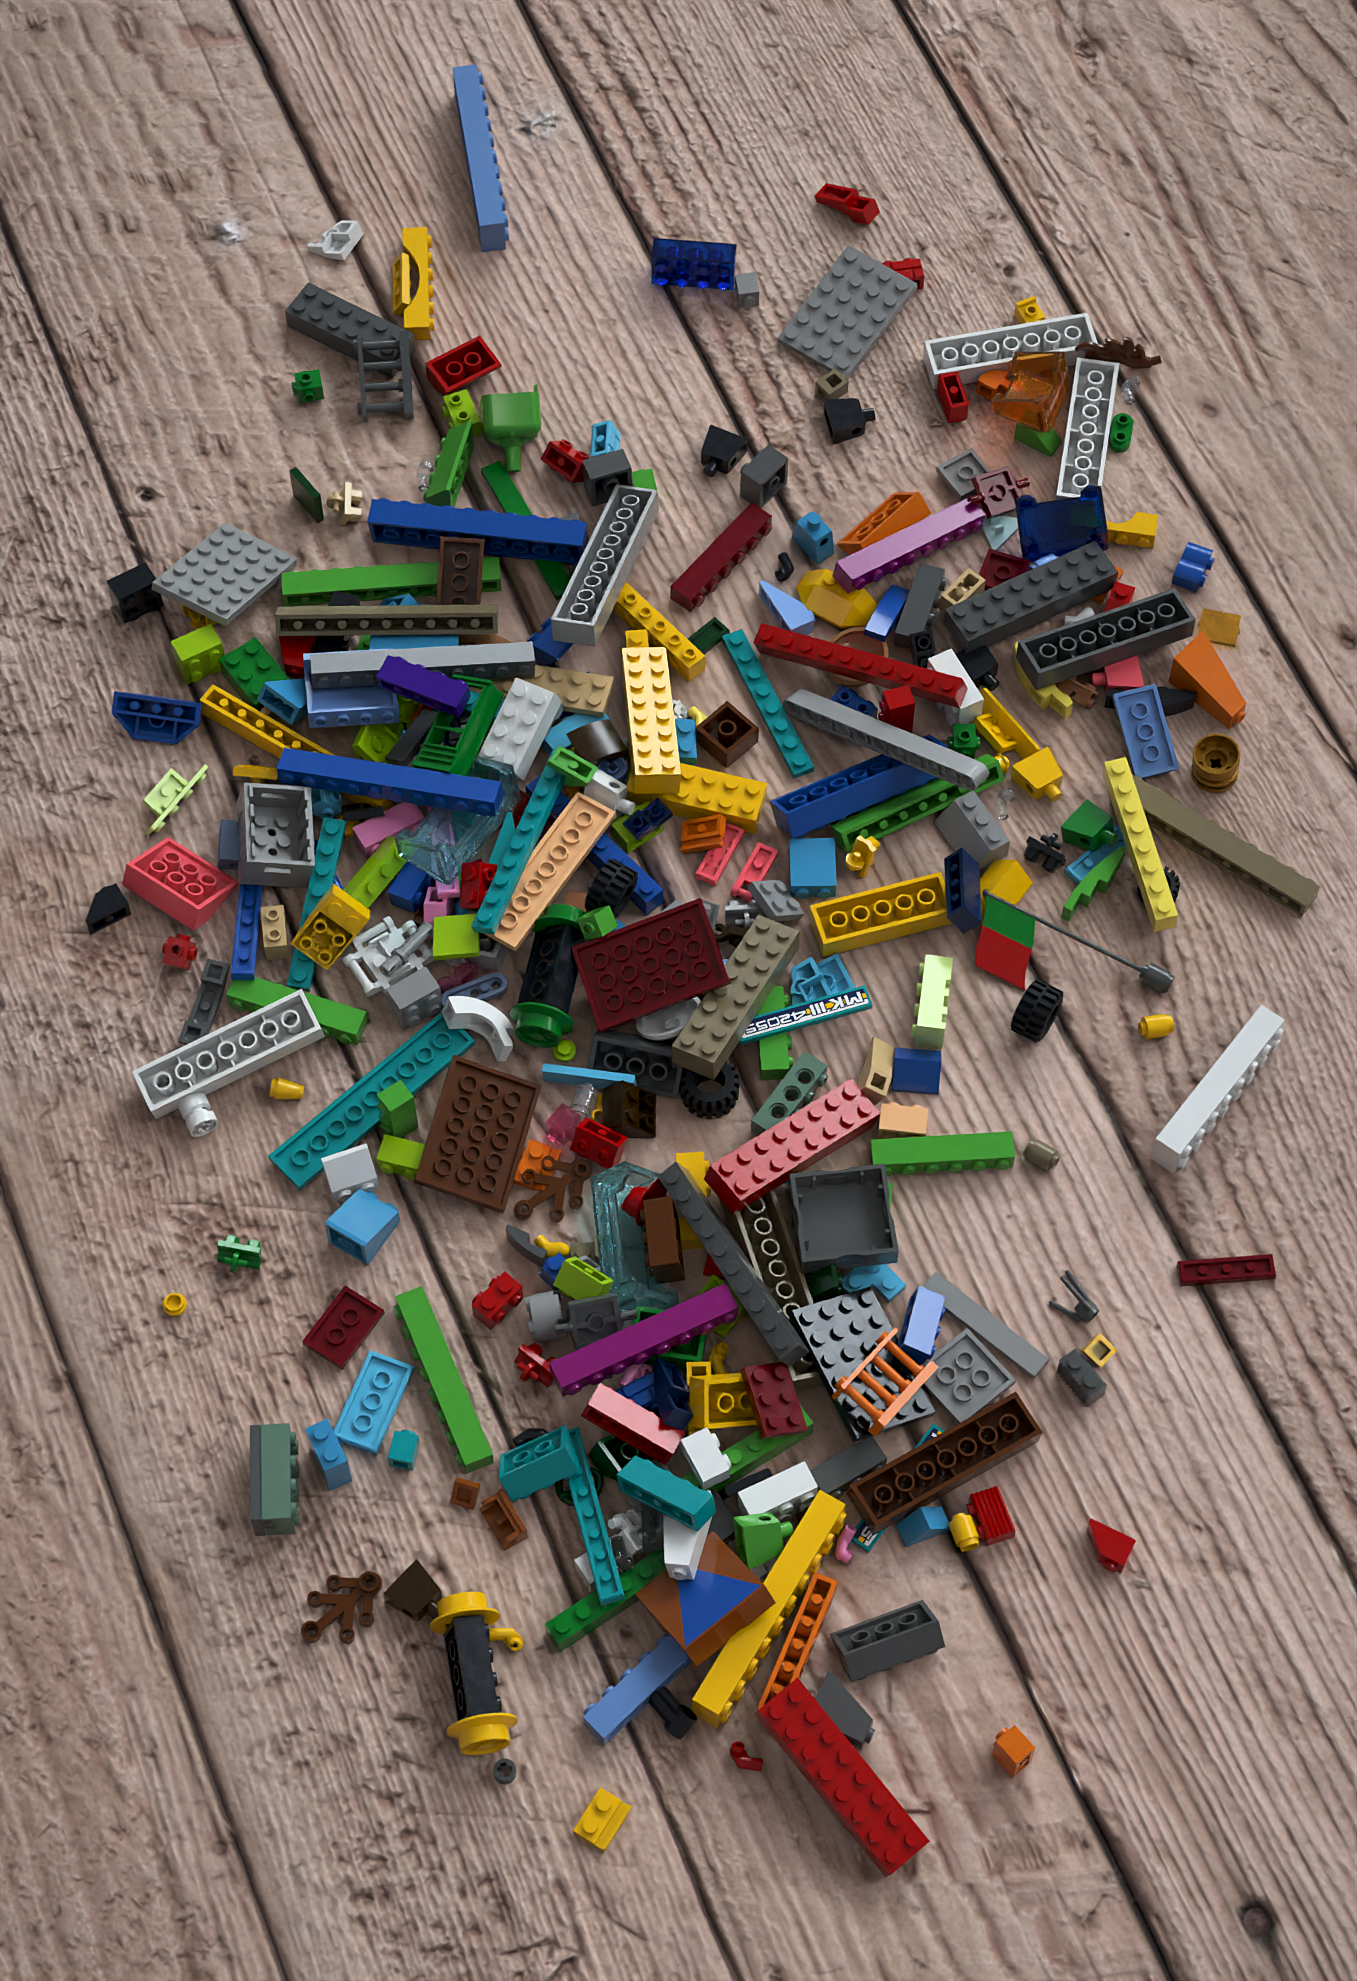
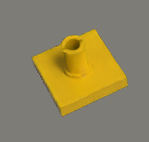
M246 764L233 766L234 776L252 778V783L265 784V780L279 779L276 767Z

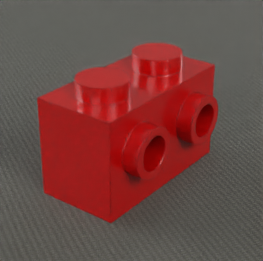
M567 440L549 441L540 460L545 462L550 469L562 474L567 481L572 483L584 482L582 460L588 459L589 456L582 451L572 448L573 445Z
M483 862L462 863L461 909L479 911L497 872L496 864Z
M586 1117L576 1128L570 1150L576 1152L580 1157L588 1158L598 1163L599 1166L611 1170L621 1160L628 1137Z
M505 1271L500 1276H495L489 1283V1288L484 1293L480 1292L474 1297L472 1301L473 1316L489 1330H492L496 1324H500L504 1320L506 1314L512 1308L520 1304L523 1299L522 1285Z

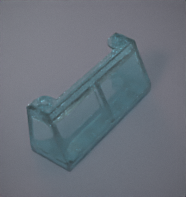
M476 756L467 776L501 781L503 798L497 816H482L476 813L434 807L412 834L408 829H403L397 834L395 843L399 856L442 884L450 885L462 871V863H467L474 857L505 820L507 812H511L520 802L521 795L513 765Z
M626 1161L590 1178L600 1271L614 1280L608 1294L616 1293L618 1306L621 1311L632 1310L636 1306L667 1310L679 1304L677 1290L673 1287L665 1288V1283L657 1284L654 1276L650 1277L644 1255L647 1253L642 1237V1231H645L644 1225L641 1227L637 1226L635 1218L621 1210V1204L632 1188L636 1186L649 1187L658 1179L660 1173Z

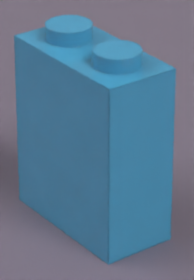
M789 838L790 894L792 897L799 899L807 897H820L823 899L836 897L835 838Z
M328 1418L305 1428L310 1450L329 1491L351 1482L352 1478L348 1461Z

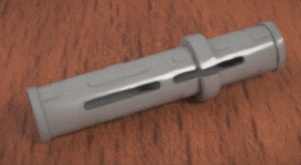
M424 921L400 947L395 948L391 952L389 958L379 966L380 972L384 976L390 977L398 967L404 965L410 955L433 934L432 925Z

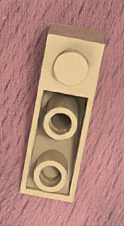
M876 1037L872 1038L857 1085L874 1106L886 1097L892 1078L894 1046Z

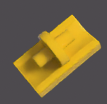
M861 835L858 836L851 853L846 855L845 865L850 871L856 870L859 877L864 878L874 862V855L880 847V842L873 836L867 839Z

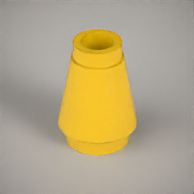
M278 1077V1079L272 1078L269 1097H275V1100H302L304 1086Z

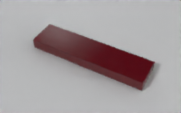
M1273 1254L1177 1262L1180 1286L1272 1280L1276 1278Z

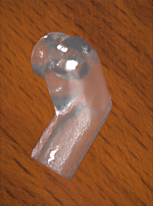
M1132 375L1121 386V392L1126 405L1135 403L1133 393L1141 384V378L1138 375Z

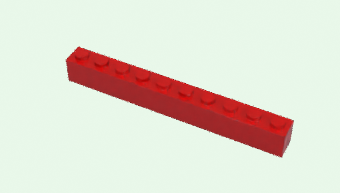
M761 623L753 642L762 654L888 689L909 685L913 696L956 708L961 707L968 690L965 682L960 677Z

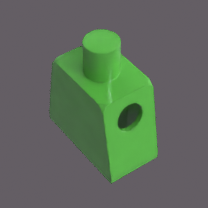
M768 1512L733 1517L737 1556L749 1569H753L779 1556L783 1551L782 1539L790 1537L794 1533L792 1524L789 1521L780 1524V1521Z

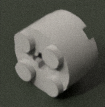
M559 1290L533 1294L524 1298L526 1310L530 1316L528 1320L529 1329L534 1342L541 1343L568 1337L567 1333L556 1335L554 1327L555 1324L566 1323L564 1309L559 1301H562Z

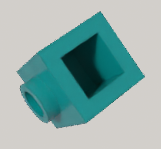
M410 1430L394 1431L388 1454L390 1467L414 1470L420 1446L419 1435Z

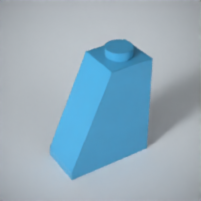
M305 679L267 681L264 683L257 698V701L290 725L308 715Z

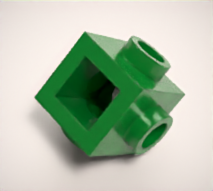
M319 369L294 373L295 382H291L293 395L298 394L299 403L324 399Z
M953 724L952 736H948V749L975 759L976 750H980V737H976L975 724Z

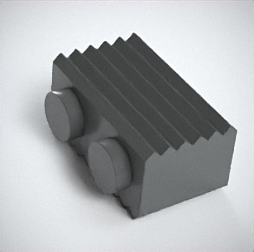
M1077 1349L1072 1350L1059 1360L1057 1374H1060L1063 1381H1066V1385H1069L1072 1392H1075V1396H1078L1081 1403H1085L1084 1407H1089L1105 1394L1107 1384Z

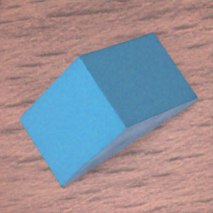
M942 1506L920 1507L896 1524L905 1547L950 1531L949 1522Z

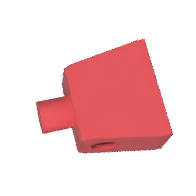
M1138 655L1101 667V672L1090 675L1091 685H1104L1105 694L1107 689L1118 688L1128 691L1144 687Z

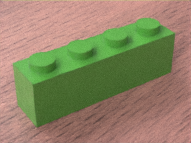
M774 986L756 1016L789 1007L788 994H784L783 986ZM787 1032L758 1040L761 1080L783 1079L792 1068L793 1056L788 1057V1050L792 1049L791 1036H787Z

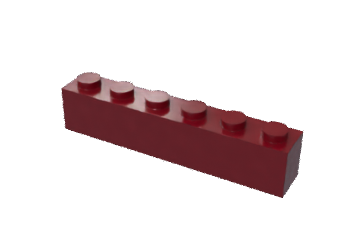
M751 502L670 586V599L689 612L695 607H699L705 597L716 590L718 583L730 575L736 564H741L746 554L757 547L760 539L763 536L769 535L772 530V515Z

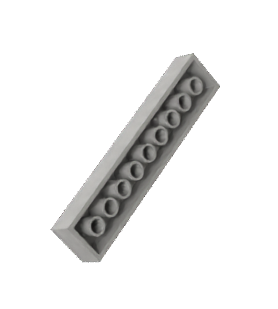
M616 484L551 618L553 640L596 647L658 514V490Z

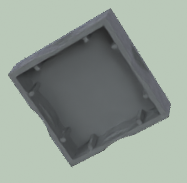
M885 1163L850 1167L839 1171L820 1170L789 1175V1190L801 1273L816 1272L832 1264H836L837 1270L897 1263L899 1250L894 1220L889 1208L890 1193Z

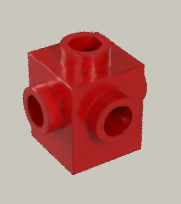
M177 933L176 937L169 936L168 940L163 944L162 953H164L162 963L190 969L192 961L197 956L196 942L190 941V936Z

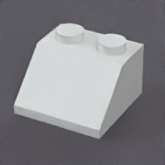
M367 1143L321 1158L325 1179L334 1202L347 1201L359 1188L365 1192H372L379 1188Z

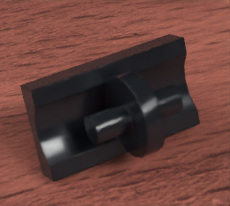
M1053 833L1050 837L1043 834L1040 840L1045 842L1046 845L1030 836L1026 841L1028 846L1024 853L1025 859L1035 863L1040 854L1046 856L1047 858L1042 868L1051 873H1054L1059 865L1063 866L1066 862L1065 855L1052 849L1054 847L1060 851L1063 846L1057 842L1058 834Z

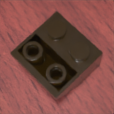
M623 1080L604 1088L602 1125L628 1138H655L656 1094Z

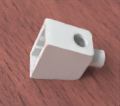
M599 769L589 784L585 786L584 795L615 811V819L621 816L622 813L631 815L635 809V803L626 799L627 786Z

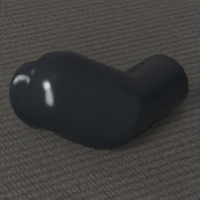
M528 1428L513 1438L512 1441L518 1447L548 1433V1431L544 1428Z

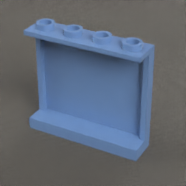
M388 648V649H372V650H356V651H340V652L392 650V648ZM321 653L303 654L309 728L399 723L397 695L380 688L379 685L312 689L310 654Z

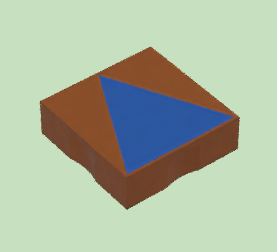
M714 1531L706 1536L694 1580L670 1578L667 1569H665L635 1594L648 1614L665 1632L671 1635L677 1646L696 1667L725 1645L735 1633L751 1624L776 1603L765 1585Z

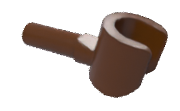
M424 903L420 906L418 913L414 915V923L417 928L424 922Z

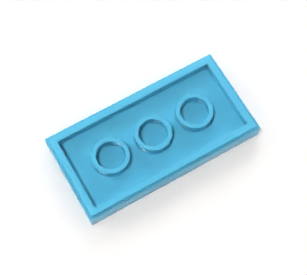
M369 1350L333 1430L338 1441L377 1455L415 1367Z

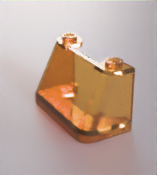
M1064 351L1015 352L1008 366L1013 379L1005 396L1002 393H998L992 398L991 409L1000 417L1041 433H1050L1070 390V378Z

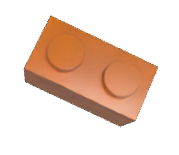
M1016 1725L1009 1730L1005 1727L996 1735L995 1738L997 1740L993 1744L994 1749L992 1752V1756L1012 1778L1031 1763L1036 1749Z

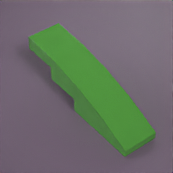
M1122 846L1111 853L1085 876L1063 906L1061 918L1070 921L1079 904L1088 907L1097 890L1106 893L1125 858L1126 847Z

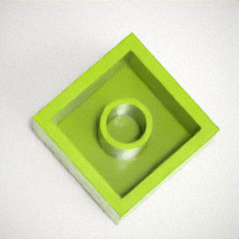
M211 624L171 641L176 666L187 685L192 682H198L203 677L221 671L219 659L225 656L223 645Z

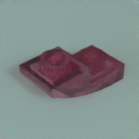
M476 962L460 964L454 968L453 977L445 976L437 980L436 982L441 989V997L445 991L475 980L478 977Z

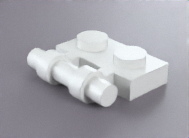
M633 1508L628 1510L626 1514L619 1513L614 1515L608 1521V1526L611 1529H621L617 1536L631 1556L643 1552L641 1511L636 1513Z

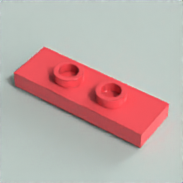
M726 822L725 835L722 838L723 848L708 850L695 873V878L716 886L742 840L745 830Z

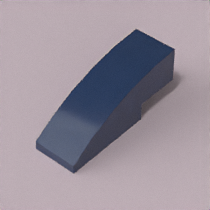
M656 1358L654 1361V1389L659 1414L663 1424L684 1430L694 1416L686 1401L690 1396V1390L677 1364Z

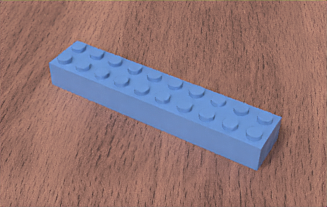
M477 64L453 67L455 99L481 251L505 250L506 241L509 240L508 228H505L508 227V218L505 212H502L506 211L505 201L500 196L503 195L502 184L497 180L500 179L499 167L497 164H494L497 163L496 150L494 151V148L491 149V147H494L493 135L489 133L492 131L491 121L486 117L489 116L488 104L483 102V100H486L485 88L480 86L483 85L482 72L478 73Z

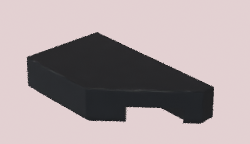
M368 803L350 804L341 807L343 820L345 821L385 816L384 807H371Z

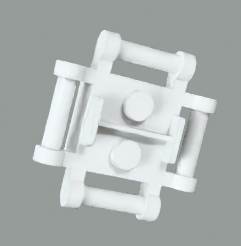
M390 916L382 919L383 922L352 940L351 945L356 953L347 955L343 959V963L357 977L367 997L373 996L380 991L386 994V988L434 961L433 949H430L424 941L419 947L423 954L421 957L418 958L413 952L408 961L398 967L390 977H386L380 972L379 966L389 958L395 948L400 947L404 943V937L416 931L417 926L413 920L407 921L401 928L397 929ZM386 930L389 931L390 934H388V932H385V933L381 934L380 936L374 938L373 940L369 941V942H368V945H369V946H367V947H365V948L362 946L363 943H365L366 941H368V940L372 939L373 937L379 935L380 933H382V932H384V931H386ZM361 962L375 983L370 982L358 963Z

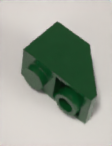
M836 1264L829 1265L806 1276V1283L813 1303L841 1295L842 1275L841 1272L837 1273Z

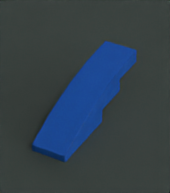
M892 585L872 614L864 629V635L885 642L889 632L891 633L895 624L899 622L910 590Z

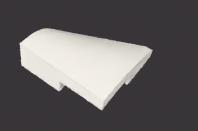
M341 220L332 229L321 234L323 239L317 244L310 242L307 248L309 251L326 258L345 260L364 233L358 221Z

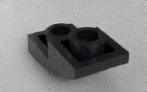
M931 629L909 634L913 665L927 668L928 658L935 656L934 651H936Z

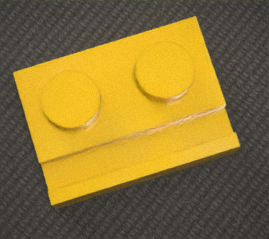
M600 1787L573 1829V1834L594 1847H598L605 1853L632 1810V1806L625 1804L622 1800Z

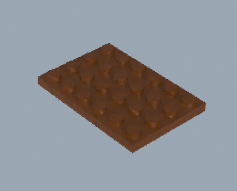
M453 1055L413 1183L503 1214L541 1085Z

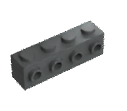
M922 563L919 564L895 631V645L911 649L909 634L928 630L929 626H933L935 620L934 610L939 608L940 593L945 591L948 579L945 578V569Z

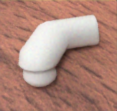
M1086 607L1077 616L1065 615L1064 626L1094 616L1095 612L1092 608Z

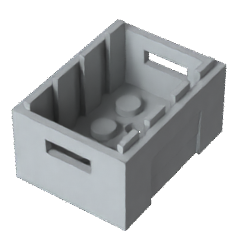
M244 782L235 805L236 825H239V884L306 888L315 867L311 787ZM273 831L275 836H269L267 832ZM273 850L276 852V855L271 856L268 851Z

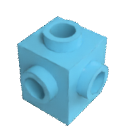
M317 788L311 789L312 814L323 819V817L333 818L342 812V796L340 792H330Z

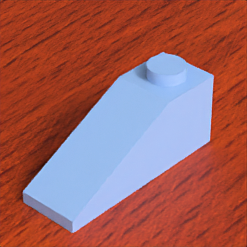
M764 580L759 581V595L781 629L803 635L813 632L815 617L811 610H807L802 602Z

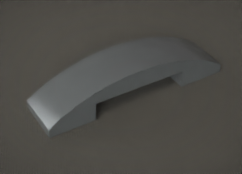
M207 959L200 978L202 983L188 1021L185 1020L178 1040L179 1043L187 1045L209 1034L223 997L230 964Z

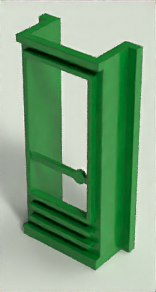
M453 674V680L459 679L464 681L468 687L482 689L464 730L460 727H449L453 716L438 710L419 754L411 765L418 769L467 776L504 693L498 691L491 680ZM446 731L461 734L455 748L440 745Z

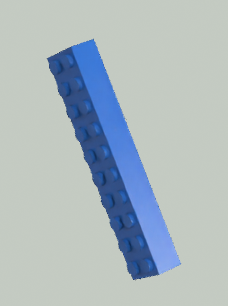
M386 498L372 499L367 521L372 541L376 543L440 550V536L484 539V555L528 560L539 559L572 565L579 562L589 542L586 522L576 519L568 521L557 517L523 516L513 512L505 514L497 513L493 510L477 511L473 508L459 509L449 505L441 507L433 506L429 503L414 504L404 500L396 502Z

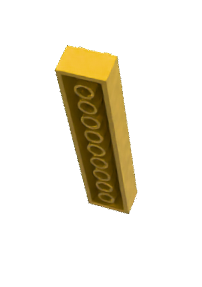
M819 1490L763 1582L776 1603L727 1641L692 1699V1711L698 1718L717 1729L722 1723L726 1724L733 1713L731 1708L734 1702L739 1703L746 1691L744 1687L747 1680L752 1681L759 1669L757 1665L760 1659L765 1660L771 1650L770 1644L772 1639H778L784 1628L782 1624L785 1617L790 1618L797 1606L795 1602L798 1596L801 1598L804 1596L809 1587L807 1583L810 1576H813L814 1572L818 1573L821 1567L820 1561L822 1556H828L834 1545L832 1541L835 1535L839 1536L846 1525L844 1521L847 1517V1514H845V1503Z

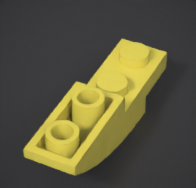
M1016 642L1013 650L1014 666L1025 690L1042 710L1050 705L1058 714L1066 719L1072 712L1073 702L1067 694H1063L1055 684L1035 690L1016 659L1018 642Z

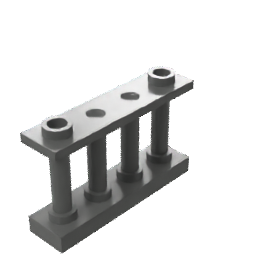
M408 330L399 331L400 338H396V340L362 342L361 333H357V340H353L354 353H358L361 402L357 403L358 415H362L363 422H368L367 413L400 411L405 413V419H414ZM396 349L401 351V358H398L397 361L364 363L363 351ZM394 369L402 371V379H398L396 382L365 383L364 371ZM390 390L403 392L404 400H400V402L366 404V392Z

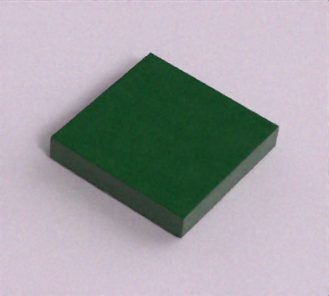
M294 467L289 470L293 496L318 524L324 520L321 495L300 470Z

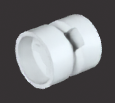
M204 1093L191 1094L182 1099L178 1104L182 1118L186 1120V1126L193 1137L209 1134L219 1124L214 1111L210 1110V1103Z

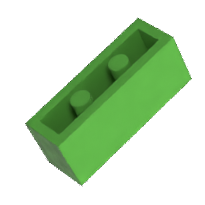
M401 1079L377 1094L378 1104L376 1106L380 1112L378 1117L382 1123L380 1128L384 1134L403 1138L418 1128L414 1096Z

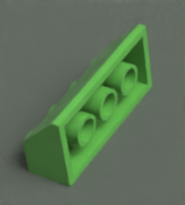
M471 421L449 429L446 438H442L440 445L441 453L440 455L437 454L435 459L436 469L435 472H431L429 478L430 487L425 489L423 501L441 507L449 505L455 508L474 449Z

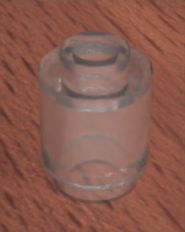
M582 1083V1085H577L570 1105L573 1116L585 1119L586 1117L589 1118V1115L592 1114L599 1095L598 1090H596L593 1084Z

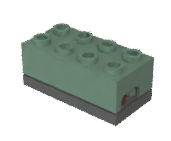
M290 1423L265 1424L261 1426L250 1425V1520L255 1536L295 1534V1525H300L299 1510H297L299 1487H297L296 1478H299V1465L296 1460V1455H299L298 1440H296V1432H291Z

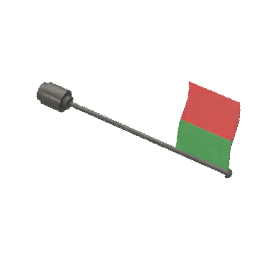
M989 889L983 890L982 895L984 898L986 897L985 913L976 946L975 965L1024 991L1026 969L1034 943L1035 920L1141 972L1139 977L1143 978L1141 983L1154 990L1167 993L1175 976L1170 974V971L1152 962L1149 966L1145 964L1141 968L988 892Z

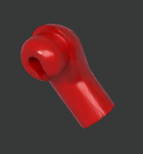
M736 1741L731 1745L730 1757L737 1767L762 1772L763 1758L750 1757L744 1749L745 1745L742 1742Z

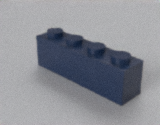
M960 848L944 858L947 918L964 934L982 923L979 863L963 848Z

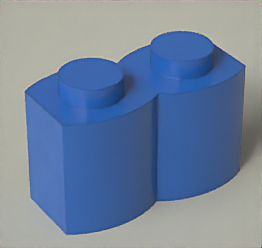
M1188 542L1174 572L1172 584L1197 592L1199 586L1203 587L1207 578V575H1205L1206 570H1211L1215 560L1212 557L1213 550Z

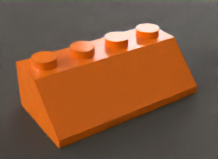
M894 492L845 535L837 545L848 555H851L925 519L931 514V511L919 492Z

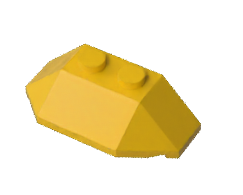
M828 569L812 570L805 573L797 584L796 591L800 601L807 610H811L815 616L841 629L866 627L878 604L865 588L848 594L832 576L833 572Z

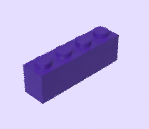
M388 655L376 676L380 688L458 718L471 697L469 687L464 681L450 679L438 671H429L420 664L408 663L399 656L393 657Z

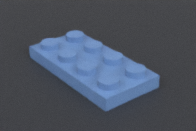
M1156 684L1113 694L1112 699L1133 775L1145 779L1179 770Z

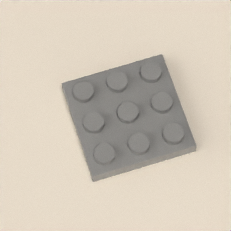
M968 1328L937 1351L930 1360L927 1359L923 1363V1366L926 1367L932 1360L938 1368L922 1386L957 1424L982 1411L1016 1382V1379Z

